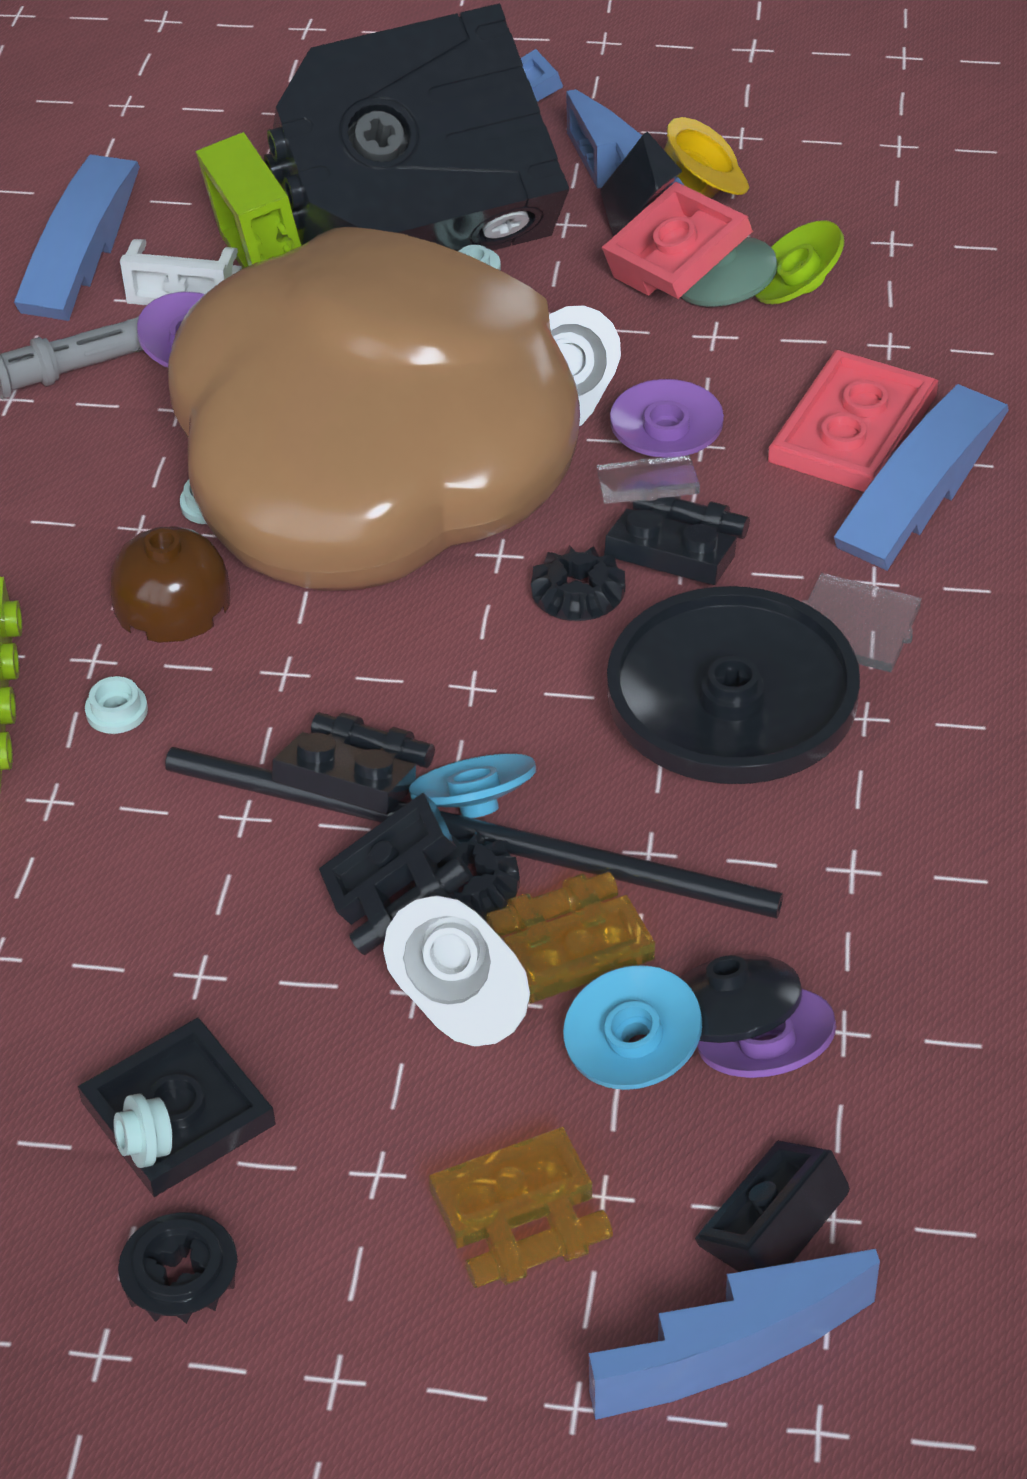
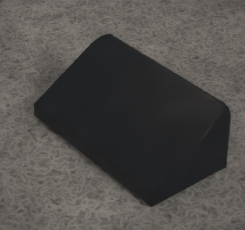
M648 132L641 136L600 190L613 236L669 188L682 172L679 166Z
M776 1141L695 1237L699 1247L738 1272L792 1263L849 1193V1184L832 1150Z

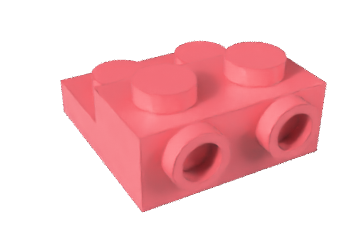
M675 181L604 244L602 250L615 279L648 296L658 288L679 299L747 238L753 230L747 215Z

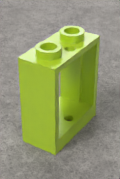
M244 132L196 151L220 235L228 247L238 249L236 260L242 266V269L301 246L288 195Z

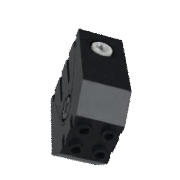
M500 3L460 12L459 16L458 13L311 47L276 105L273 128L267 130L270 151L269 154L264 155V162L288 195L301 246L331 229L355 227L405 234L445 246L455 251H459L468 245H481L494 251L510 247L511 243L512 245H517L552 236L569 192L568 183L561 170L556 151L547 127L543 122L540 114L541 111L529 79H527L522 60L513 36L509 31Z

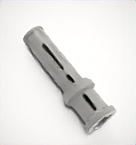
M139 316L49 342L47 338H33L30 340L29 346L0 353V399L10 397L12 390L42 382L44 386L52 385L56 380H59V374L142 351L143 348L137 337Z

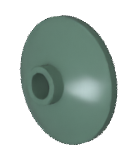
M747 237L683 294L681 298L691 304L706 307L726 306L747 300L765 289L775 277L778 265L776 254L765 242Z

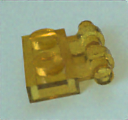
M608 871L591 878L580 874L563 880L562 888L534 898L529 893L508 899V907L486 914V922L500 937L517 932L504 937L503 941L516 954L527 972L530 1004L590 983L599 976L615 969L638 966L655 960V941L628 896L624 895L602 903V901L618 896L617 884L611 872ZM568 913H572V914H570V915H567V916H564V917H561V918L552 920V921H550V922H546V921H548V920L557 918V917H559V916H562V915H565V914H568Z
M564 1127L429 1175L430 1192L456 1248L458 1249L485 1239L490 1249L489 1252L465 1260L467 1273L474 1288L500 1279L504 1285H508L526 1278L527 1269L561 1256L566 1262L587 1255L589 1253L588 1246L613 1237L609 1218L603 1209L578 1218L572 1207L592 1199V1181ZM546 1216L551 1226L550 1229L516 1241L511 1231L512 1228Z

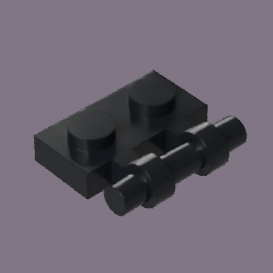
M639 488L633 500V510L627 508L606 535L604 556L614 555L615 559L716 585L735 557L737 538L744 539L746 537L750 517L732 513L728 505L711 501L708 506L682 500L678 492L662 488L659 493Z
M318 712L312 721L311 733L302 732L273 758L272 781L388 815L410 792L409 786L416 778V766L428 768L431 765L435 747L433 744L416 740L414 733L397 727L384 731L364 725L363 719L358 716L342 712L338 717Z
M421 793L319 868L337 913L351 925L363 916H367L368 921L349 934L354 946L363 955L368 954L385 941L387 927L400 909L419 898L438 895L455 899L454 891L473 878L467 865L458 856L438 869L437 863L455 851L457 846L437 805L424 793ZM415 880V887L390 903L389 898Z

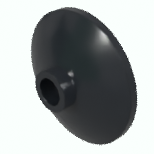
M722 956L701 964L680 977L692 989L699 1003L702 1014V1032L699 1041L735 1042L769 1032L792 1016L802 998L801 982L796 971L788 964L767 956Z

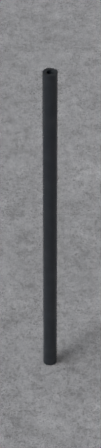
M177 747L170 748L165 761V768L170 772L380 823L408 804L407 802L400 801L388 815L273 782L272 770ZM440 811L449 832L458 840L471 839L476 831H478L486 841L494 842L501 839L507 852L512 855L776 919L781 911L783 902L782 892Z

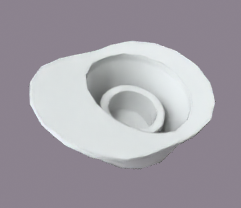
M566 306L549 315L551 334L567 360L576 382L580 402L579 426H581L593 413L616 372L621 358L620 338L613 323L600 311L586 306Z
M438 895L416 899L398 911L386 930L383 951L387 969L399 987L417 1004L434 1025L454 1041L472 1046L496 1044L514 1033L527 1013L530 998L527 972L516 954L476 911L461 901Z

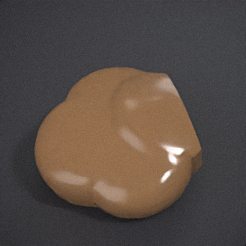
M334 228L287 253L241 269L204 294L189 309L174 337L169 356L168 384L170 401L174 414L188 438L189 481L193 497L204 520L218 540L245 566L274 580L319 591H343L381 586L406 577L451 546L485 539L515 526L540 508L556 490L570 468L577 447L580 425V402L577 386L569 364L551 334L546 298L528 285L469 255L405 234L368 228Z

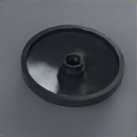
M738 586L709 587L684 592L662 600L644 610L624 628L617 638L608 660V705L613 720L624 738L638 752L655 764L679 775L712 783L753 784L790 776L816 764L831 753L845 738L855 719L859 700L860 671L858 661L852 646L841 630L831 620L811 606L792 597L758 588Z

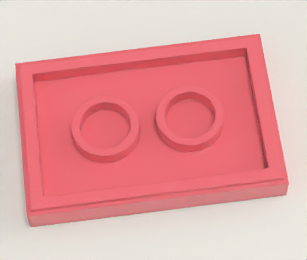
M835 350L769 446L768 462L865 492L896 449L923 418L937 396L938 380Z

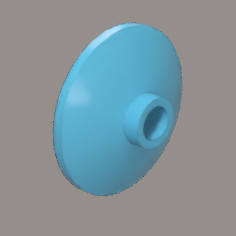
M494 754L470 758L439 767L420 776L409 786L410 796L413 800L421 793H424L437 807H459L461 816L469 818L481 817L499 809L497 799L514 791L528 781L536 773V765L532 757L523 754Z
M652 966L623 967L599 976L584 987L576 996L566 1014L563 1029L564 1043L568 1055L577 1070L596 1084L621 1090L644 1088L657 1084L675 1074L690 1059L700 1040L702 1014L692 989L675 974ZM636 1035H646L639 1041L628 1043Z

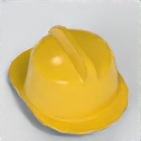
M686 117L674 118L668 124V141L664 151L682 170L678 177L684 186L709 198H712L720 190L734 195H743L749 190L748 181L738 166L732 148L721 135L709 126Z

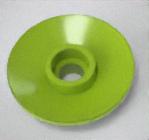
M815 221L802 225L779 239L771 246L776 254L778 264L776 275L771 283L756 294L755 297L765 304H779L817 289L837 263L842 253L844 235L840 228L831 221Z

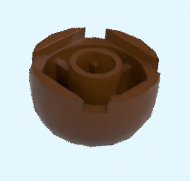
M177 526L157 527L139 533L124 544L111 567V601L113 612L122 628L130 633V626L137 630L146 631L147 640L158 643L178 642L204 634L214 627L213 617L222 608L224 613H226L230 606V585L224 561L215 546L207 538L191 529Z

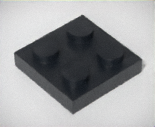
M199 1017L78 1086L82 1104L118 1151L114 1134V1116L118 1112H123L126 1097L142 1094L146 1100L160 1098L164 1102L172 1129V1149L170 1154L157 1157L153 1166L144 1168L137 1167L131 1155L123 1156L153 1197L158 1196L276 1125L273 1107Z

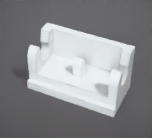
M133 239L126 255H122L120 259L127 304L148 305L161 296L176 292L206 294L221 281L242 269V266L233 265L238 253L237 248L225 247L219 261L142 254L146 247V240Z

